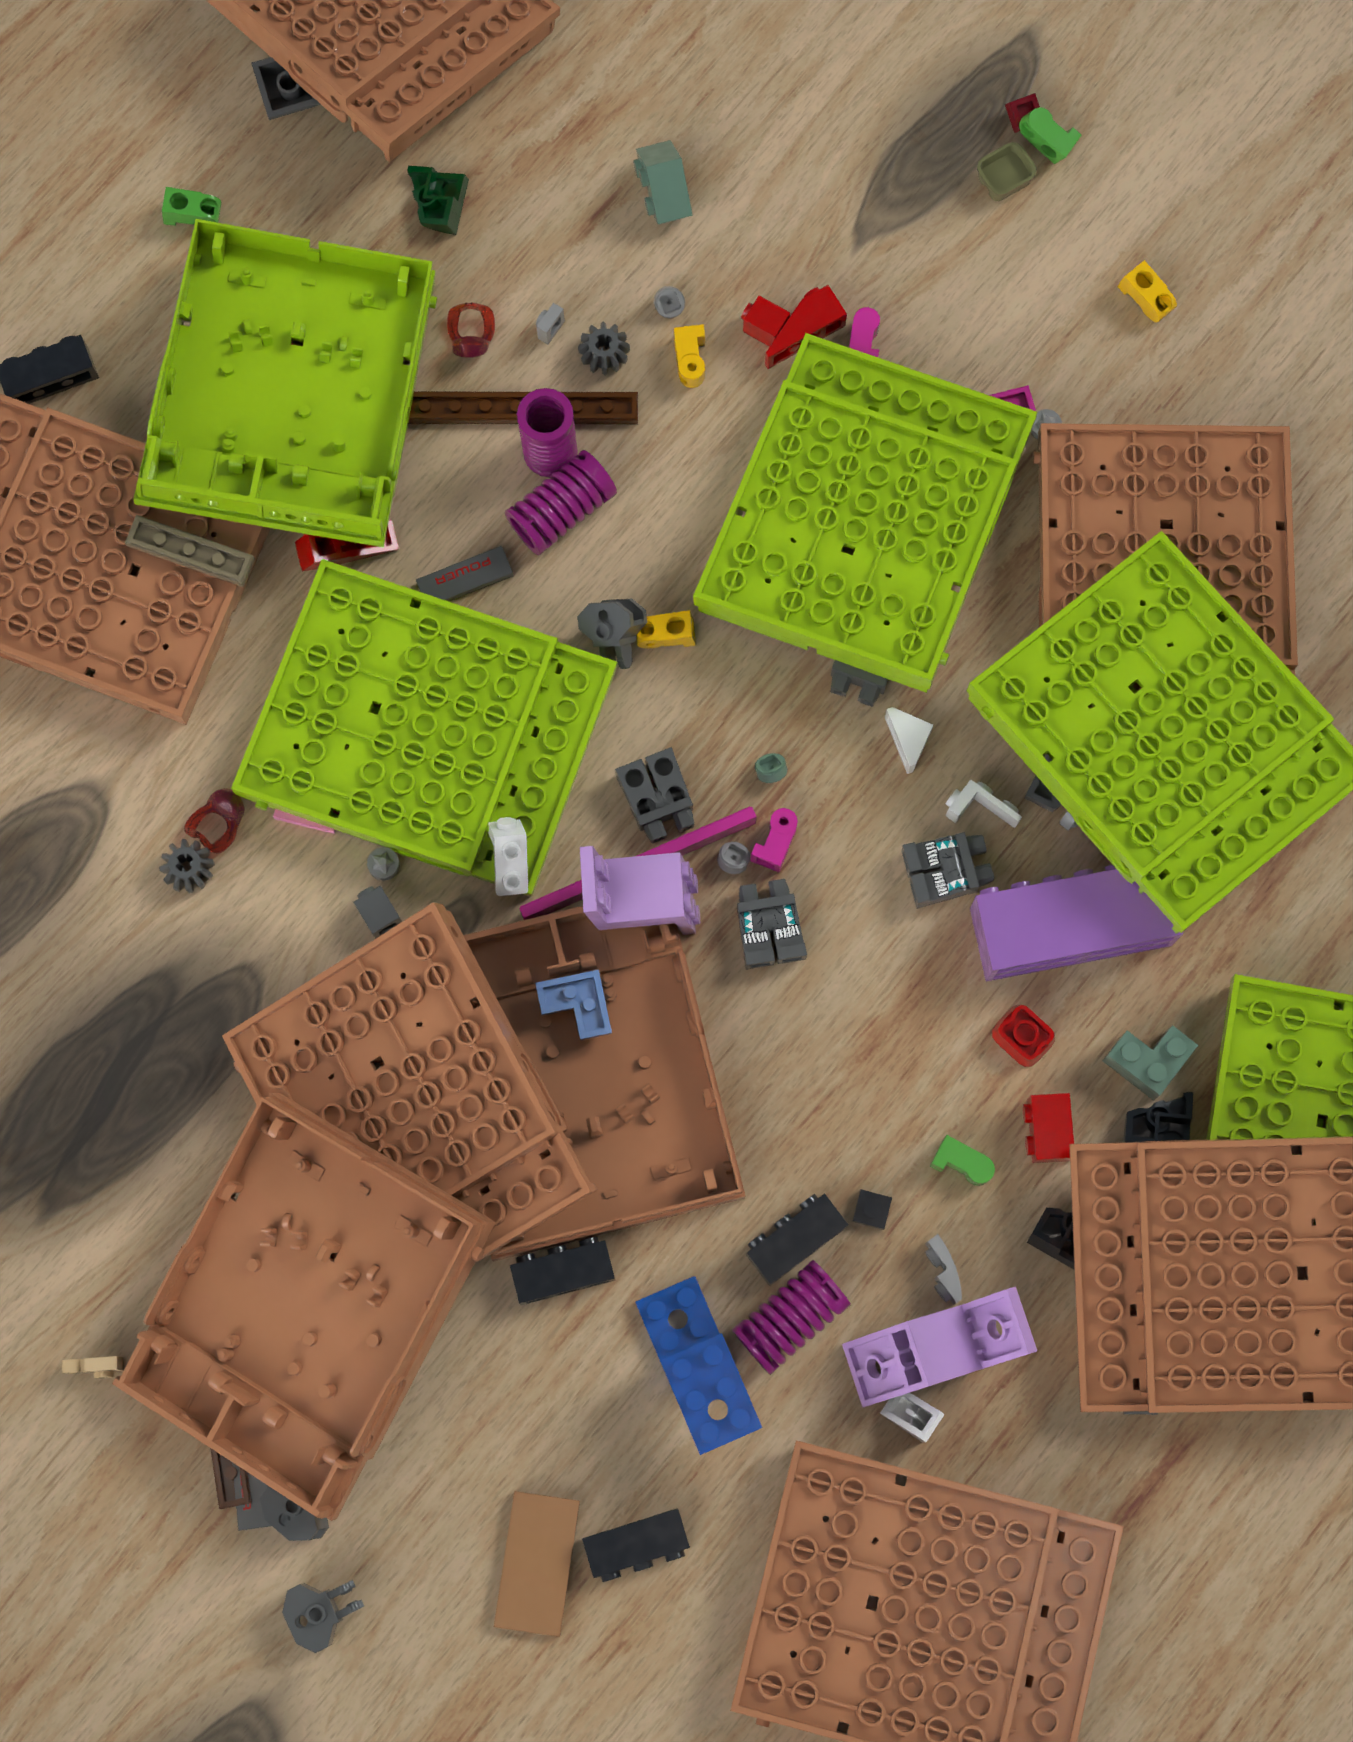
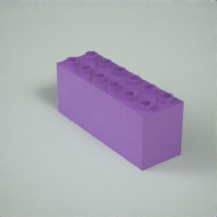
M1113 865L1106 866L1105 871L1093 873L1092 869L1080 870L1075 872L1074 877L1062 879L1061 875L1049 876L1042 879L1043 883L1030 885V881L1017 882L1012 884L1011 889L999 891L998 887L986 888L979 891L980 895H976L970 907L986 982L1169 947L1183 935V932L1176 934L1171 929L1174 926L1148 895L1145 892L1139 893L1138 889L1140 886L1136 882L1129 883Z

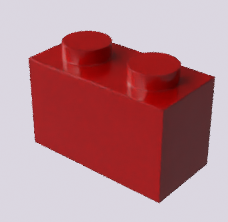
M1070 1093L1031 1095L1027 1099L1028 1104H1023L1024 1123H1029L1030 1136L1025 1137L1027 1156L1032 1155V1163L1070 1161L1069 1144H1074Z

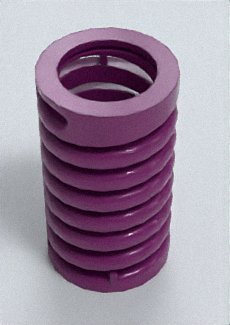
M542 388L528 393L520 402L517 411L524 460L534 473L550 478L554 472H559L561 466L569 464L570 459L578 454L573 407L569 399L555 389Z
M582 450L574 458L570 459L569 464L561 466L559 472H554L550 479H545L541 486H536L532 493H527L523 501H517L514 507L511 506L507 509L505 516L523 543L533 553L541 555L553 543L557 542V535L565 536L567 533L566 528H575V520L582 522L585 519V514L591 515L594 512V507L600 508L603 502L606 503L617 494V489L611 477L597 459L586 450Z
M811 1260L803 1270L798 1272V1280L794 1278L789 1279L787 1287H780L778 1289V1296L771 1295L768 1297V1304H760L758 1307L759 1313L756 1311L751 1312L749 1320L744 1319L731 1329L769 1375L780 1367L778 1364L782 1365L786 1362V1357L779 1346L789 1356H793L796 1353V1348L789 1338L797 1347L802 1348L805 1346L806 1341L797 1328L807 1339H813L815 1332L809 1323L817 1331H822L825 1328V1324L817 1313L827 1323H831L834 1321V1315L828 1307L835 1314L840 1315L851 1306V1303L840 1288L814 1260Z

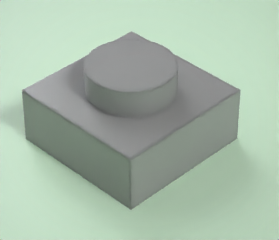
M553 303L548 311L543 310L537 318L538 339L547 345L565 322L563 308Z

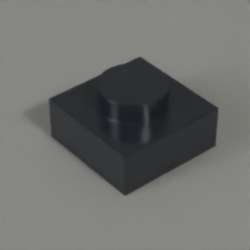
M861 1189L852 1222L884 1230L892 1197Z

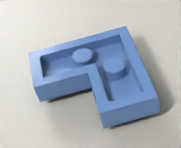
M599 970L535 983L542 1015L574 1009L580 1040L612 1034Z

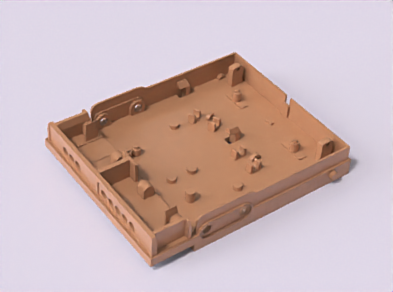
M206 0L288 71L291 78L338 120L345 123L348 121L349 116L353 131L356 133L359 130L384 152L385 159L388 162L395 159L551 34L555 27V19L560 16V7L552 0Z
M0 394V657L28 668L49 673L187 725L231 622V614L237 608L270 528L134 504V494L145 443L47 407L44 410ZM136 515L253 555L255 560L244 587L126 546L125 541ZM133 566L140 567V571L136 570L134 576L130 575ZM88 669L95 671V674L91 673L90 676L86 675Z
M1041 423L1038 431V452H1033V464H1038L1039 627L1162 531L1295 675V668L1298 666L1290 426ZM1135 682L1133 687L1136 691H1139L1141 687Z
M431 903L222 1035L235 1061L233 1063L234 1067L241 1073L256 1105L261 1097H268L270 1093L282 1094L495 1221L496 1223L482 1248L484 1254L481 1259L598 1190L596 1185L590 1183L571 1147V1144H573L572 1140L566 1138L564 1134L566 1125L534 1064L521 1046L451 911H447L443 904ZM473 1001L479 1002L480 1006L476 1008ZM374 1063H380L381 1067L376 1069ZM332 1253V1254H331V1256H332V1258H333L334 1260H335V1258H336V1256H337L338 1253Z
M583 906L463 935L521 1046L534 1064L566 1125L564 1134L566 1138L572 1140L573 1144H571V1147L587 1178L598 1189L491 1253L493 1262L745 1199L746 1195L676 923L598 930L584 913ZM599 970L612 1034L580 1040L574 1009L542 1015L536 982ZM473 1001L476 1008L480 1006L479 1002Z
M270 1093L268 1097L260 1098L188 1240L176 1255L145 1315L143 1322L146 1325H150L148 1330L137 1334L136 1337L140 1340L122 1375L116 1377L112 1384L315 1517L327 1518L331 1521L336 1520L367 1460L373 1459L474 1263L482 1258L484 1254L482 1248L496 1222L286 1096ZM236 1193H240L239 1196H238V1198H237V1200H236V1199L234 1198L235 1195H236ZM332 1253H338L335 1260L330 1258Z
M1353 1136L1069 1144L1080 1412L1148 1411L1149 1413L1353 1409Z
M796 1440L730 1711L757 1718L755 1724L769 1727L770 1722L843 1742H1077L1124 1526Z

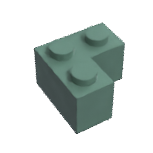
M671 140L637 148L638 159L633 160L636 176L640 178L642 187L647 186L649 197L644 198L648 216L653 215L657 224L693 216L682 158Z
M1172 1025L1159 1039L1153 1049H1151L1127 1030L1102 1061L1154 1101L1162 1094L1198 1047V1044Z

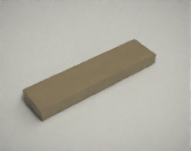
M136 515L125 541L126 546L242 587L245 585L255 560L251 554Z

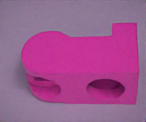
M864 307L855 313L849 348L878 357L879 350L871 348L872 340L877 336L880 325V316L876 310Z
M781 808L774 811L771 815L770 832L764 846L755 843L751 853V862L780 872L796 833L798 823L797 816L792 810Z

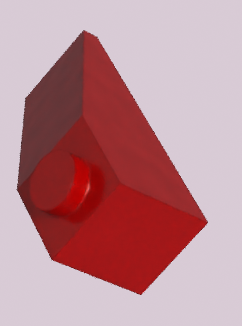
M829 285L821 289L818 287L813 288L804 295V298L800 301L766 351L765 366L767 369L798 353L805 333L823 339L846 326L847 313Z
M392 520L388 522L384 548L304 534L295 541L302 572L318 569L322 559L341 565L399 550Z

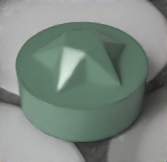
M776 753L763 755L755 763L757 777L764 783L778 782L786 776L788 771L785 758Z

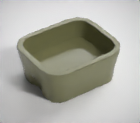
M1015 142L1007 143L984 156L978 161L977 165L979 180L982 185L987 187L989 195L994 201H1002L1028 186L1035 177L1037 170L1025 149Z

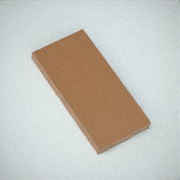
M514 1491L494 1627L560 1637L580 1500Z

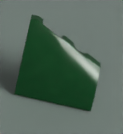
M408 166L407 172L412 179L414 187L412 192L414 200L418 203L419 209L417 212L422 226L434 231L456 235L469 181L465 174L440 173L433 167Z

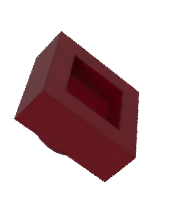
M1035 93L1005 104L1014 133L1020 132L1019 123L1021 118L1033 109L1040 107Z

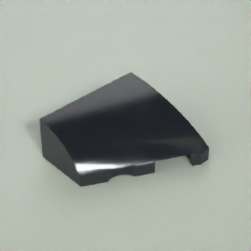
M1193 1092L1183 1093L1182 1097L1168 1102L1164 1100L1155 1102L1149 1108H1137L1128 1111L1125 1119L1123 1142L1190 1140Z
M1046 1207L1027 1243L1074 1269L1072 1212Z

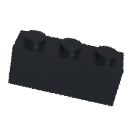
M82 335L64 337L59 343L48 347H37L29 354L21 357L7 358L0 364V383L4 394L27 404L99 378L90 351Z
M825 1193L819 1198L816 1194H813L799 1205L802 1211L792 1218L788 1213L774 1224L777 1229L768 1237L762 1233L748 1244L751 1250L746 1253V1256L769 1286L848 1227V1223Z
M591 1237L579 1241L580 1247L567 1250L566 1245H561L548 1249V1255L535 1258V1254L531 1253L515 1258L516 1264L510 1265L519 1304L525 1305L616 1281L606 1241L599 1242L598 1237Z
M678 1508L582 1538L593 1578L601 1576L602 1582L621 1577L620 1570L633 1566L634 1572L653 1567V1559L665 1556L666 1562L682 1558L685 1556L684 1550L690 1548Z

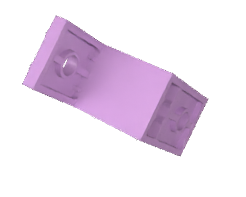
M593 846L580 847L583 911L598 930L676 923L683 935L696 934L695 925L700 924L699 905H696L695 899H693V894L698 893L697 875L693 872V868H690L689 861L685 862L680 852L603 859V856L599 855Z
M1016 1286L960 1306L909 1320L842 1344L862 1408L1037 1352ZM996 1321L1001 1324L1002 1335L996 1329ZM876 1360L880 1364L881 1374L877 1371Z

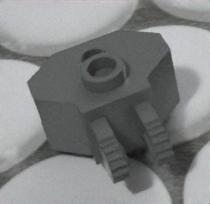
M632 598L602 600L601 603H589L577 616L578 629L593 641V647H599L600 656L614 661L617 658L620 669H629L633 662L631 643L636 642V635L647 624L646 610Z
M268 1487L260 1498L264 1520L289 1541L321 1539L329 1528L327 1518L315 1517L271 1487Z
M353 1580L331 1591L328 1589L322 1592L305 1583L287 1590L282 1613L296 1644L314 1653L333 1644L337 1623L342 1621L343 1617L364 1607L362 1599L347 1604L341 1610L338 1609L335 1603V1597L345 1595L356 1587ZM302 1615L305 1616L308 1621L306 1626H303L300 1623V1617Z

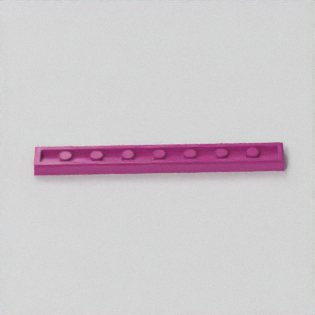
M749 806L637 856L678 852L683 856L756 824L757 816L753 807ZM582 880L520 906L519 909L523 920L548 915L582 900Z

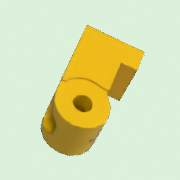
M1145 260L1125 275L1117 286L1124 295L1128 293L1141 307L1144 314L1153 322H1159L1177 307V301L1167 288V285Z
M704 324L675 327L674 345L680 382L688 388L698 387L705 379V363L699 356L698 346H705Z
M690 610L647 616V624L636 635L637 646L640 648L648 649L683 645V647L696 646L694 618Z

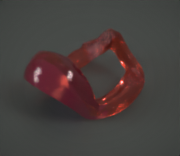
M466 302L456 305L449 310L447 330L452 340L454 355L473 358L484 355L488 351L495 333V318L491 308L474 302ZM473 309L481 312L484 323L482 337L460 336L458 322L462 311Z
M218 789L210 795L206 805L196 810L185 823L184 832L192 838L200 839L201 844L205 848L207 847L209 851L217 854L224 852L235 840L238 826L244 815L245 807L241 797L234 794L231 789ZM210 813L222 816L227 823L226 832L213 844L196 830L200 821Z

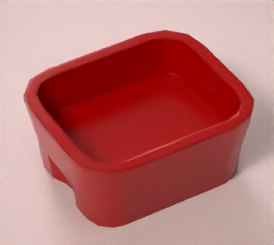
M1015 1005L992 1030V1037L995 1042L1024 1067L1035 1065L1055 1042L1053 1030L1025 1005Z

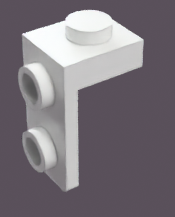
M970 780L961 792L956 789L946 802V805L949 806L946 817L954 823L959 820L974 799L1013 828L1018 825L1022 818L1018 814L1019 810L1016 806L1007 800L1001 802L992 795L993 791L990 787L979 781L975 783Z
M505 817L498 819L497 822H488L489 836L494 846L496 894L498 896L527 893V836L520 819L516 820Z

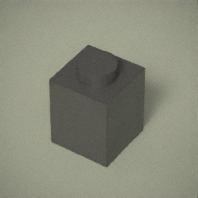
M381 885L377 888L373 886L366 888L357 895L358 899L353 902L375 939L402 922Z

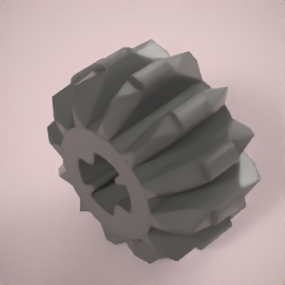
M604 321L601 323L600 329L590 325V334L582 333V344L578 346V352L583 355L581 362L584 365L590 364V371L592 373L602 368V374L606 376L610 367L615 372H618L619 363L626 364L628 361L626 353L630 352V344L625 342L627 340L626 333H618V326L616 324L607 329ZM602 346H605V349L609 347V350L603 351Z
M182 839L180 842L181 848H177L172 843L169 845V848L173 853L171 855L167 853L162 854L161 858L167 863L161 865L159 869L162 873L167 874L163 879L167 885L174 883L173 889L180 892L185 886L188 893H193L194 884H197L201 889L205 887L204 882L201 880L203 877L212 879L213 874L207 869L215 866V862L213 859L208 858L211 852L207 847L201 849L199 841L195 840L189 846L188 841ZM186 861L192 867L189 871H186L182 865Z

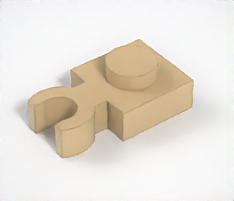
M119 1356L62 1360V1374L94 1373V1378L98 1379L113 1378L114 1371H124V1359Z

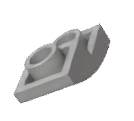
M937 1234L925 1243L928 1248L925 1254L936 1268L941 1265L944 1269L942 1273L934 1278L938 1283L934 1288L944 1302L950 1300L954 1305L962 1300L959 1276L946 1245Z

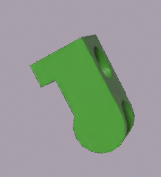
M1041 107L1027 113L1021 118L1019 123L1021 134L1053 164L1066 158L1082 136L1073 127L1065 131L1053 120L1052 114L1047 109Z
M166 187L162 206L163 224L176 226V223L194 225L196 219L218 223L222 202L213 195Z
M948 1135L943 1139L930 1164V1167L939 1172H942L944 1167L948 1166L964 1174L967 1181L976 1186L986 1184L995 1172L994 1164L989 1157Z

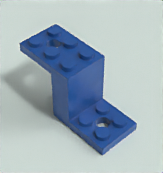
M693 1276L636 1301L639 1313L699 1454L707 1453L761 1429L762 1425L723 1334L719 1333L696 1277ZM675 1310H682L688 1317L687 1324L681 1329L671 1327L668 1322L670 1313ZM714 1400H722L728 1407L726 1417L721 1420H714L708 1414V1406Z

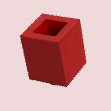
M758 296L754 304L748 303L742 313L743 332L770 347L789 319L790 312Z

